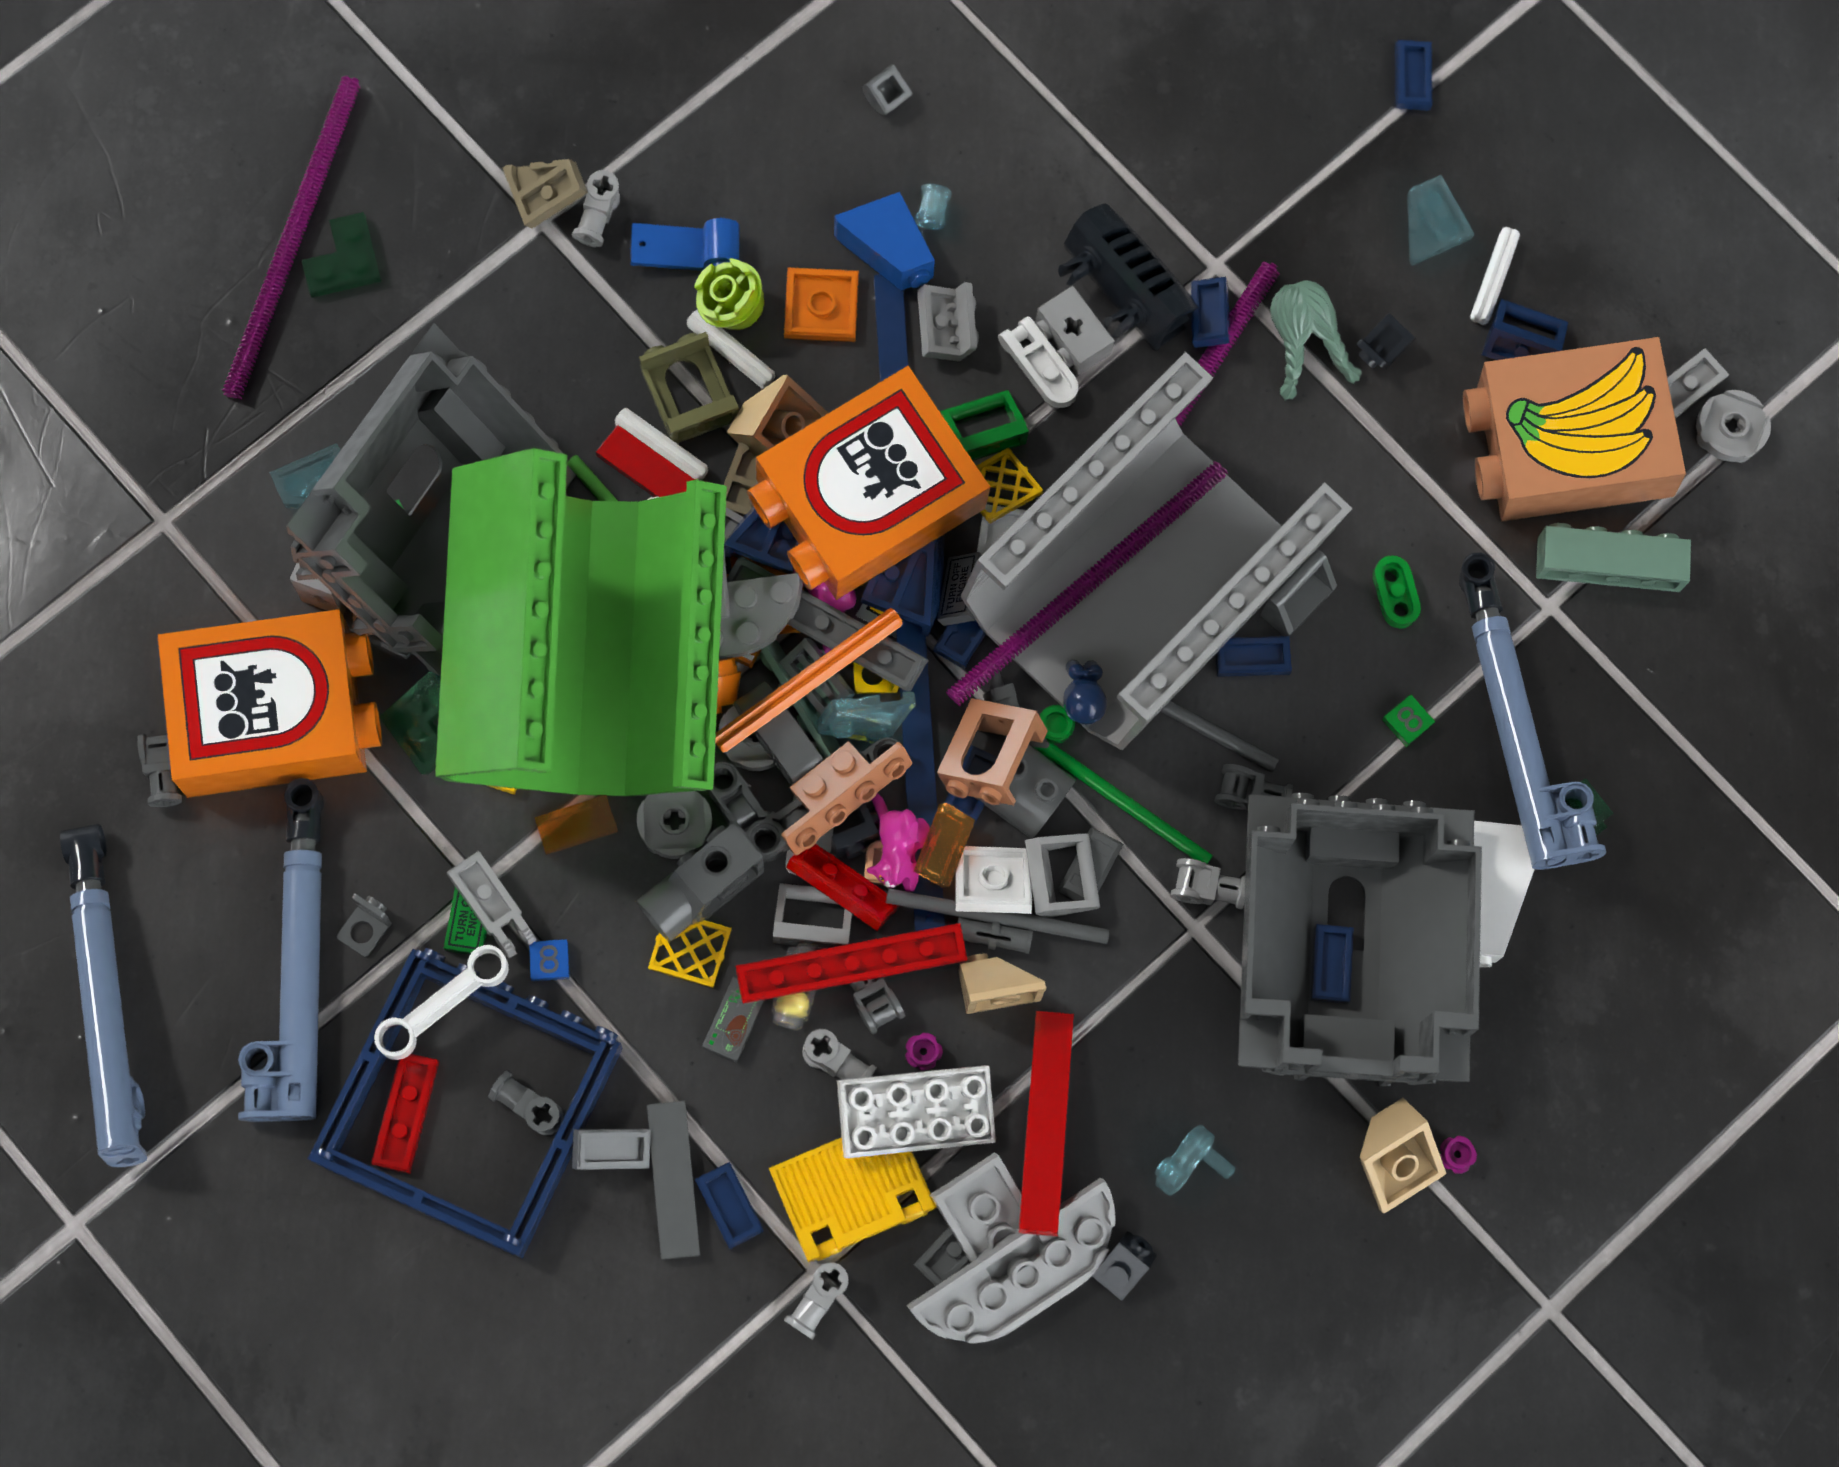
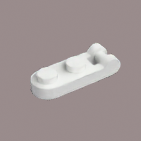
M1029 316L1019 321L1017 328L1012 331L1007 329L998 335L1001 346L1007 353H1010L1050 406L1065 408L1075 401L1078 393L1076 377ZM1026 338L1032 342L1025 348L1020 344Z

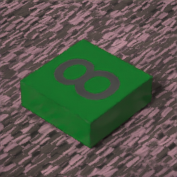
M1412 695L1408 696L1382 719L1405 747L1410 745L1436 722Z

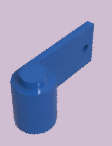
M727 218L710 219L706 221L703 228L632 223L631 265L703 271L710 264L717 266L724 262H730L731 258L739 260V223Z

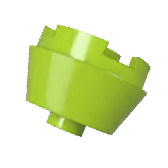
M732 258L730 262H724L717 266L710 264L700 273L696 280L694 288L697 290V310L702 319L708 324L715 327L741 330L751 326L760 317L764 308L762 283L757 271L749 264Z

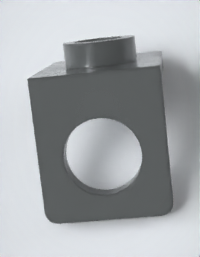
M354 893L351 899L355 902L357 908L337 934V939L363 957H369L392 925V922L385 914L386 906L371 896L364 900ZM360 922L369 923L373 928L372 938L365 943H357L351 936L352 928Z

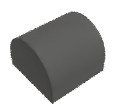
M890 65L862 87L863 93L870 105L881 115L888 114L913 95L895 65Z

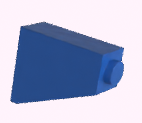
M900 192L834 216V235L836 239L898 289L904 290L909 287H921L930 279H933L935 260Z

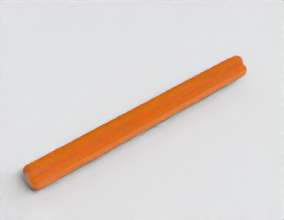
M893 608L887 609L716 732L715 744L723 753L729 751L902 626L901 617Z

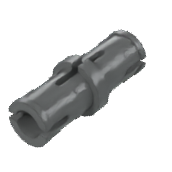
M963 917L958 918L964 941L987 945L988 950L995 951V948L998 947L1029 954L1033 930L1028 931L1000 925V922L987 923L964 919ZM977 932L989 933V934H992V935H985V934H980V933H977ZM999 935V936L1010 937L1011 939L1001 938V937H997V936Z

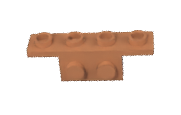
M848 741L790 786L795 797L809 811L781 834L791 852L797 856L804 850L814 846L818 839L830 829L843 823L847 816L863 803L871 801L877 792L891 781L900 778L912 765L905 747L900 742H897L869 764Z

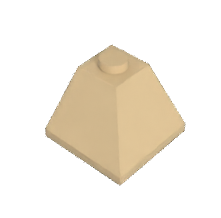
M783 375L743 403L726 433L736 442L745 443L750 448V452L757 457L827 415L828 412L788 375Z
M987 954L971 955L967 957L966 963H960L958 972L966 1014L1039 1002L1046 990L1044 980L998 957L988 959Z
M1404 1098L1371 1117L1360 1160L1378 1207L1384 1214L1447 1173L1428 1121Z

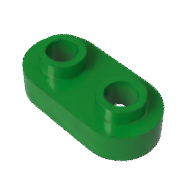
M1394 555L1386 556L1377 563L1372 575L1382 615L1385 621L1392 627L1407 628L1416 621L1421 611L1409 564L1403 558ZM1385 573H1393L1396 581H1388L1385 578ZM1400 606L1404 608L1406 615H1397L1394 607Z

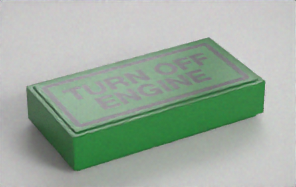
M455 887L444 950L471 954L476 948L485 945L487 931Z

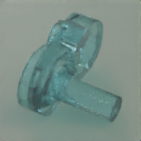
M1198 1125L1183 1139L1172 1158L1167 1157L1158 1165L1155 1171L1157 1176L1155 1185L1168 1196L1173 1195L1186 1183L1201 1159L1225 1179H1228L1234 1173L1235 1167L1211 1148L1215 1136L1204 1126Z

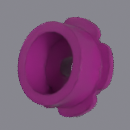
M930 1033L914 1035L906 1043L907 1053L905 1057L912 1067L930 1070L935 1067L936 1061L942 1057V1046L937 1043L936 1037ZM925 1048L927 1054L921 1055L920 1049Z
M1456 1136L1454 1139L1449 1137L1442 1142L1440 1157L1445 1169H1452L1454 1173L1462 1174L1469 1170L1470 1165L1475 1164L1477 1153L1469 1139L1463 1136ZM1455 1151L1460 1152V1158L1454 1156Z

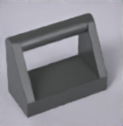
M1316 550L1269 598L1260 616L1282 636L1290 637L1336 589L1337 583L1326 555L1320 550Z

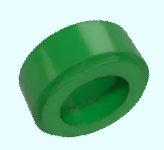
M1052 705L1041 712L1040 718L1048 730L1045 736L1047 740L1053 744H1060L1071 737L1075 721L1068 717L1062 706Z

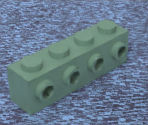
M1553 523L1546 526L1538 536L1536 578L1680 592L1690 582L1691 540L1679 539L1678 535L1672 533L1647 536L1643 535V532L1639 530H1625L1621 533L1607 532L1606 528L1599 526L1575 529L1566 523Z

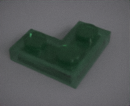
M364 212L330 219L329 222L337 252L302 260L311 298L382 282Z
M432 671L428 672L379 716L422 775H429L436 768L438 728L434 721L439 718L441 676Z

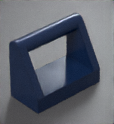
M1500 299L1482 355L1495 360L1562 351L1568 322ZM1504 315L1556 333L1554 340L1504 323Z

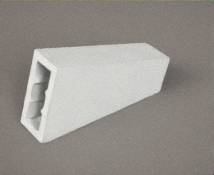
M1474 821V846L1482 847L1480 967H1491L1492 963H1496L1505 954L1534 869L1531 865L1522 825Z

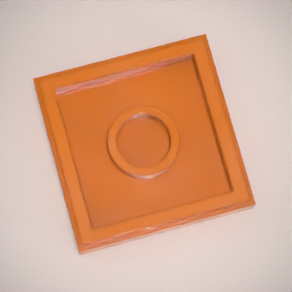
M788 267L784 339L856 342L859 271Z

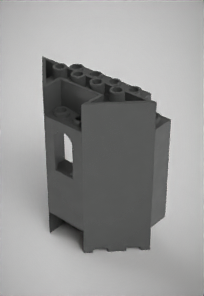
M433 323L286 525L288 534L294 537V541L290 546L293 561L300 565L296 572L297 581L319 579L357 616L348 630L360 636L371 633L383 641L381 643L382 647L408 659L410 654H413L428 670L441 676L452 468L532 448L562 454L563 452L558 448V443L536 425L534 417L527 411L522 410L511 398L509 390L494 380L480 360L460 351L440 328ZM420 445H428L438 456L439 469L434 479L408 514L386 490L415 449ZM568 465L566 470V489L576 476Z
M1293 793L1291 797L1248 794L1238 1065L1247 1068H1262L1263 1072L1284 1076V1074L1294 1075V1079L1304 1081L1309 1076L1378 1081V1087L1391 1086L1392 1082L1408 1083L1409 1085L1435 1084L1436 1080L1470 1082V1035L1479 1030L1482 847L1474 846V811L1426 807V803L1421 801L1403 802V805H1389L1388 800L1381 798H1370L1366 800V803L1351 802L1350 797L1340 795L1330 796L1328 800L1313 799L1314 796L1309 793ZM1349 877L1356 880L1362 886L1365 896L1363 950H1353L1350 1002L1345 1004L1311 1000L1314 927L1316 924L1328 925V893L1332 882L1338 878Z

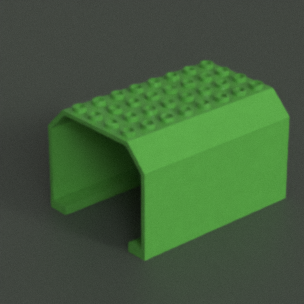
M536 448L452 468L435 776L448 782L589 796L630 797L713 790L727 486L692 480L687 481L686 492L640 502L591 501L565 496L567 454Z

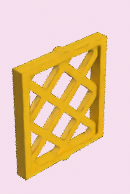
M1009 448L976 465L984 478L986 471L999 473L998 482L987 481L990 487L996 488L995 497L988 496L987 502L993 503L992 512H988L986 509L980 512L989 524L1043 494V489L1028 472V468L1022 465ZM1006 459L1011 460L1018 471L1006 469ZM1002 460L1000 467L991 466ZM1003 475L1017 476L1015 486L1003 484ZM1021 477L1026 478L1033 489L1020 487ZM1000 490L1014 491L1013 499L999 498ZM1018 492L1027 494L1017 500ZM998 504L1007 505L1003 509L997 511Z
M706 920L690 925L677 936H681L686 948L675 954L668 941L659 933L655 938L656 944L648 969L714 988L721 963L725 959L724 953L732 928ZM702 926L718 931L707 936ZM697 927L703 939L691 945L685 933ZM723 935L722 948L716 952L710 941ZM706 943L712 955L699 961L694 949ZM664 945L670 956L657 962L656 956L659 947ZM689 952L695 964L683 970L677 958ZM715 960L717 964L714 973L708 977L702 966ZM673 961L678 972L662 966ZM698 968L703 979L687 974Z

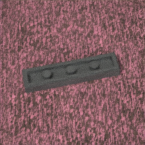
M676 1101L647 1105L649 1129L651 1130L650 1144L661 1260L700 1256L686 1102Z

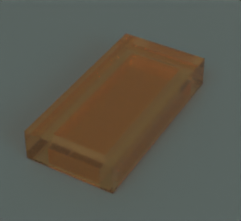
M606 795L534 817L546 855L618 832Z
M948 803L939 804L914 872L942 888L950 887L975 819Z

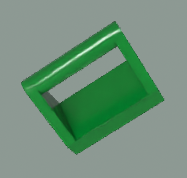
M1008 390L940 411L973 461L999 453L1007 448L1012 449L1024 445L1027 442L1028 428ZM1002 406L1005 407L1011 423L962 438L954 423L955 421Z

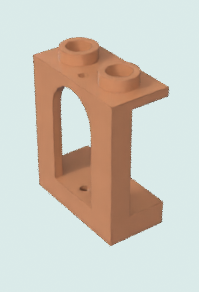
M971 698L937 774L946 786V790L956 797L966 798V796L980 798L991 805L1003 803L1014 806L1016 800L1010 792L1009 786L1029 742L1043 743L1048 730L1035 710ZM977 730L1007 736L991 769L979 775H971L964 771V758Z

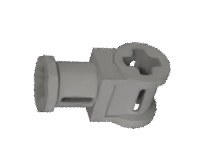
M605 170L594 172L587 180L588 193L583 204L584 212L578 228H574L572 233L574 239L592 247L602 246L604 241L602 233L605 224L609 223L612 211L617 208L620 202L618 179L613 173ZM603 189H608V190H609V191H605L603 195H599V194H598V193H602V192H603Z
M1181 858L1177 860L1176 866L1179 868L1176 888L1171 890V898L1185 903L1212 905L1214 900L1235 904L1237 909H1243L1245 876L1238 879L1220 875L1221 868L1210 866L1205 862L1194 859ZM1190 876H1192L1191 884L1189 887Z
M826 1029L812 1031L807 1036L802 1048L804 1061L810 1067L822 1069L833 1078L835 1075L842 1080L871 1077L877 1069L875 1065L868 1066L850 1054L851 1050L838 1042L836 1036ZM821 1042H825L828 1045L826 1052L829 1055L822 1053L819 1057L813 1054L815 1049L813 1044L818 1046Z
M837 1263L821 1265L815 1271L813 1283L791 1316L786 1315L784 1321L813 1340L816 1336L814 1330L823 1315L828 1311L835 1298L840 1296L848 1286L846 1270ZM833 1269L839 1272L837 1280L841 1283L838 1289L831 1287L828 1291L822 1288L824 1281L820 1278L823 1271L831 1273Z

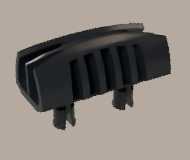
M1107 203L1083 212L1074 223L1064 242L1065 249L1073 259L1059 266V276L1061 278L1072 273L1066 283L1070 286L1088 274L1118 308V312L1104 320L1106 330L1118 325L1112 337L1119 338L1123 333L1134 327L1153 350L1157 351L1185 329L1184 323L1189 320L1187 314L1195 311L1198 306L1167 266Z

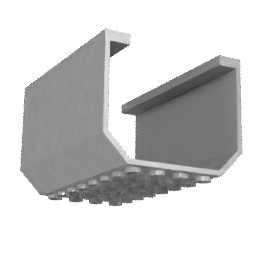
M1185 352L977 560L961 594V598L984 633L998 646L1002 642H1006V639H1010L1009 636H1013V633H1016V630H1020L1019 628L1023 627V624H1026L1027 621L1030 622V618L1032 619L1036 613H1040V610H1043V607H1047V604H1050V601H1054L1053 599L1057 598V595H1060L1061 592L1064 593L1063 590L1071 587L1070 584H1074L1073 581H1077V578H1080V575H1084L1083 573L1087 572V569H1090L1091 566L1094 567L1093 564L1101 561L1100 558H1104V555H1107V552H1111L1110 550L1114 549V546L1117 547V544H1121L1120 541H1124V538H1127V535H1131L1130 533L1134 532V529H1137L1140 524H1144L1143 521H1147L1150 515H1154L1153 513L1157 512V509L1164 507L1163 504H1167L1170 498H1174L1173 496L1177 495V492L1184 490L1183 487H1187V484H1190V481H1193L1197 475L1200 476L1199 473H1203L1206 467H1210L1209 465L1213 464V461L1183 434L1175 419L1213 379L1188 353ZM1225 473V479H1222L1221 482L1219 481L1218 485L1216 484L1202 499L1195 502V505L1193 504L1189 510L1186 509L1182 516L1180 515L1169 527H1166L1165 530L1163 529L1162 533L1160 532L1156 538L1152 539L1153 541L1150 540L1146 547L1143 546L1139 553L1137 552L1136 555L1132 556L1133 558L1130 557L1126 564L1123 563V566H1120L1119 570L1117 569L1113 575H1110L1103 584L1100 583L1099 587L1096 585V590L1093 589L1089 596L1083 597V601L1078 599L1080 602L1076 607L1073 606L1072 610L1069 608V613L1065 611L1066 615H1063L1059 621L1055 619L1056 624L1052 622L1053 626L1049 630L1046 629V633L1041 631L1043 633L1042 636L1038 634L1040 636L1039 639L1036 638L1035 642L1031 640L1033 642L1032 645L1028 642L1029 647H1026L1025 651L1021 648L1022 653L1018 651V657L1014 654L1016 657L1013 660L1063 708L1064 692L1073 681L1066 670L1067 662L1077 660L1081 665H1084L1089 660L1096 661L1103 670V675L1097 680V683L1101 686L1107 697V710L1098 722L1081 725L1089 733L1123 750L1315 552L1353 509L1325 482L1281 526Z

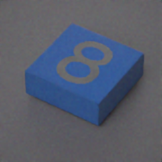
M567 939L535 941L529 945L531 981L570 979Z

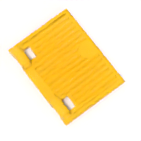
M841 1137L769 1168L808 1263L815 1260H823L843 1251L842 1249L899 1224L904 1225L928 1215V1212L936 1208L912 1151L844 1158ZM914 1190L918 1202L901 1209L897 1196ZM829 1226L833 1238L815 1245L811 1233Z

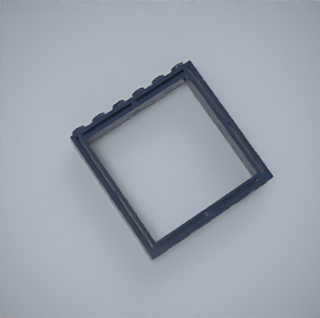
M412 948L308 1159L323 1168L523 1259L573 1154V1130L585 1129L623 1047L620 1042L616 1041L618 1037L616 1033L601 1026H597L595 1031L581 1025L583 1022L581 1017L563 1010L561 1015L547 1010L549 1004L533 995L528 994L526 1000L512 994L514 988L504 982L493 987L481 986L467 997L594 1055L511 1230L340 1153V1150L387 1058L378 1050L375 1044V1032L378 1026L390 1018L403 1019L406 1017L425 979L444 987L468 968L467 965L459 963L457 968L444 963L446 957L431 949L425 948L422 952ZM474 969L476 976L479 977L480 972ZM392 1026L384 1033L382 1042L386 1050H391L402 1026Z

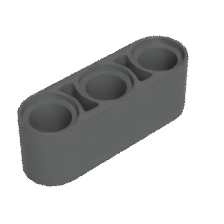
M764 681L733 702L739 715L772 693L773 689ZM787 709L753 733L791 786L823 761L820 753Z

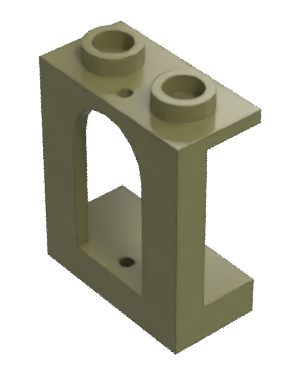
M707 332L684 335L677 343L666 347L662 345L652 347L644 355L639 356L641 372L668 436L675 443L683 442L733 422L739 412V407L734 395H730L711 351ZM681 361L690 362L697 367L712 400V403L683 414H679L665 380L668 368L674 363Z

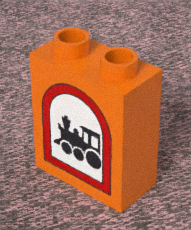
M906 366L757 456L756 480L758 484L747 490L748 497L764 524L771 529L784 521L799 545L787 551V555L805 586L812 590L824 582L834 598L838 600L986 509L990 485L909 366Z
M340 609L158 634L172 781L189 798L287 784L298 778L315 780L367 772L365 749L382 746V731L376 702L359 704L356 677L374 674L369 634L366 633L360 636L354 632L351 633Z

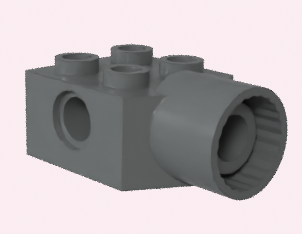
M734 822L727 828L722 825L715 829L706 838L708 844L698 852L692 849L683 855L676 863L678 868L674 872L668 874L636 901L647 919L668 942H671L690 925L707 920L764 873L763 856ZM715 865H722L726 867L723 871L718 873H714L709 870L711 867Z

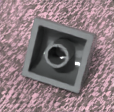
M1028 744L1009 786V790L1016 800L1015 805L1003 803L991 805L980 798L976 799L983 802L985 806L1028 838L1033 839L1062 802L1076 779Z

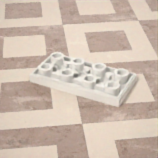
M988 1065L837 1080L844 1158L996 1142L990 1068Z

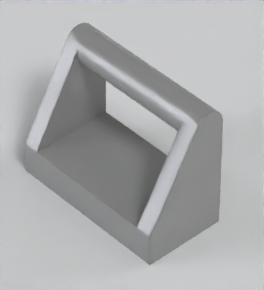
M1089 834L1048 836L1025 840L1035 912L1037 915L1051 918L1100 908ZM1076 846L1084 900L1056 903L1048 851Z
M780 883L773 929V943L821 949L849 944L852 913L846 909L844 911L842 929L784 923L786 899L831 904L838 903L815 887Z

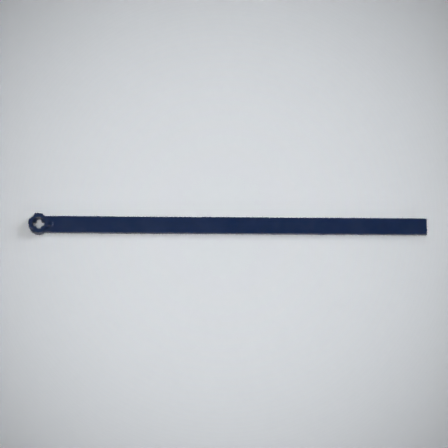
M874 275L881 382L908 366L903 290L898 289L882 275ZM902 619V626L896 630V642L927 659L926 636L921 634L923 627ZM927 662L910 693L899 687L903 746L912 761V765L905 772L907 809L912 811L916 818H923L929 824L932 832V841L929 847L921 848L915 854L919 877L917 886L912 893L943 898ZM913 908L915 931L945 926L944 914Z

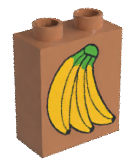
M1659 337L1484 362L1478 387L1463 391V408L1469 433L1485 431L1489 456L1476 457L1475 459L1478 493L1482 501L1498 500L1501 521L1670 498L1675 496L1686 475Z

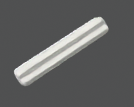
M1504 227L1499 234L1470 316L1474 322L1486 325L1491 319L1520 237V233L1515 229Z
M695 310L687 319L688 328L697 334L707 332L709 345L760 388L764 389L773 382L775 372L723 328L715 327L705 322L698 310Z
M628 408L622 409L615 418L616 426H621L695 480L702 481L706 476L708 466Z

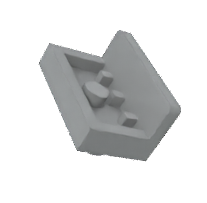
M964 282L956 289L931 285L920 287L917 292L922 357L960 362L976 350L979 340V334L975 328L974 312L976 309V299L973 296L972 283Z

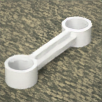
M491 945L476 948L469 956L468 968L403 1019L390 1018L378 1026L375 1032V1044L378 1050L392 1060L408 1057L415 1049L416 1037L479 987H493L503 982L509 968L503 952ZM494 954L500 958L501 970L494 978L481 979L476 976L474 964L480 956ZM397 1025L405 1027L410 1034L408 1045L398 1052L386 1050L382 1040L388 1028Z

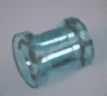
M938 184L922 185L920 189L922 201L920 211L915 216V223L931 230L943 229L946 221L944 218L946 203L950 201L952 193L948 188Z

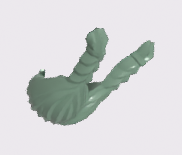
M1307 280L1284 285L1276 293L1270 307L1271 319L1286 348V378L1283 386L1280 388V395L1285 401L1294 399L1297 395L1296 385L1298 384V378L1301 375L1304 362V343L1311 333L1323 340L1324 346L1333 360V364L1343 373L1346 380L1350 383L1359 381L1362 371L1349 362L1345 345L1337 331L1336 311L1325 289L1316 282Z

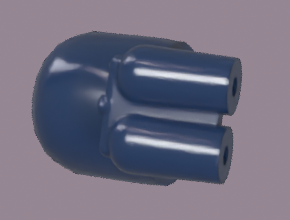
M1070 660L1066 664V670L1073 681L1066 688L1063 695L1065 712L1071 720L1080 724L1096 723L1105 715L1108 705L1107 697L1101 686L1097 683V680L1103 675V670L1094 660H1089L1084 665H1081L1077 660Z

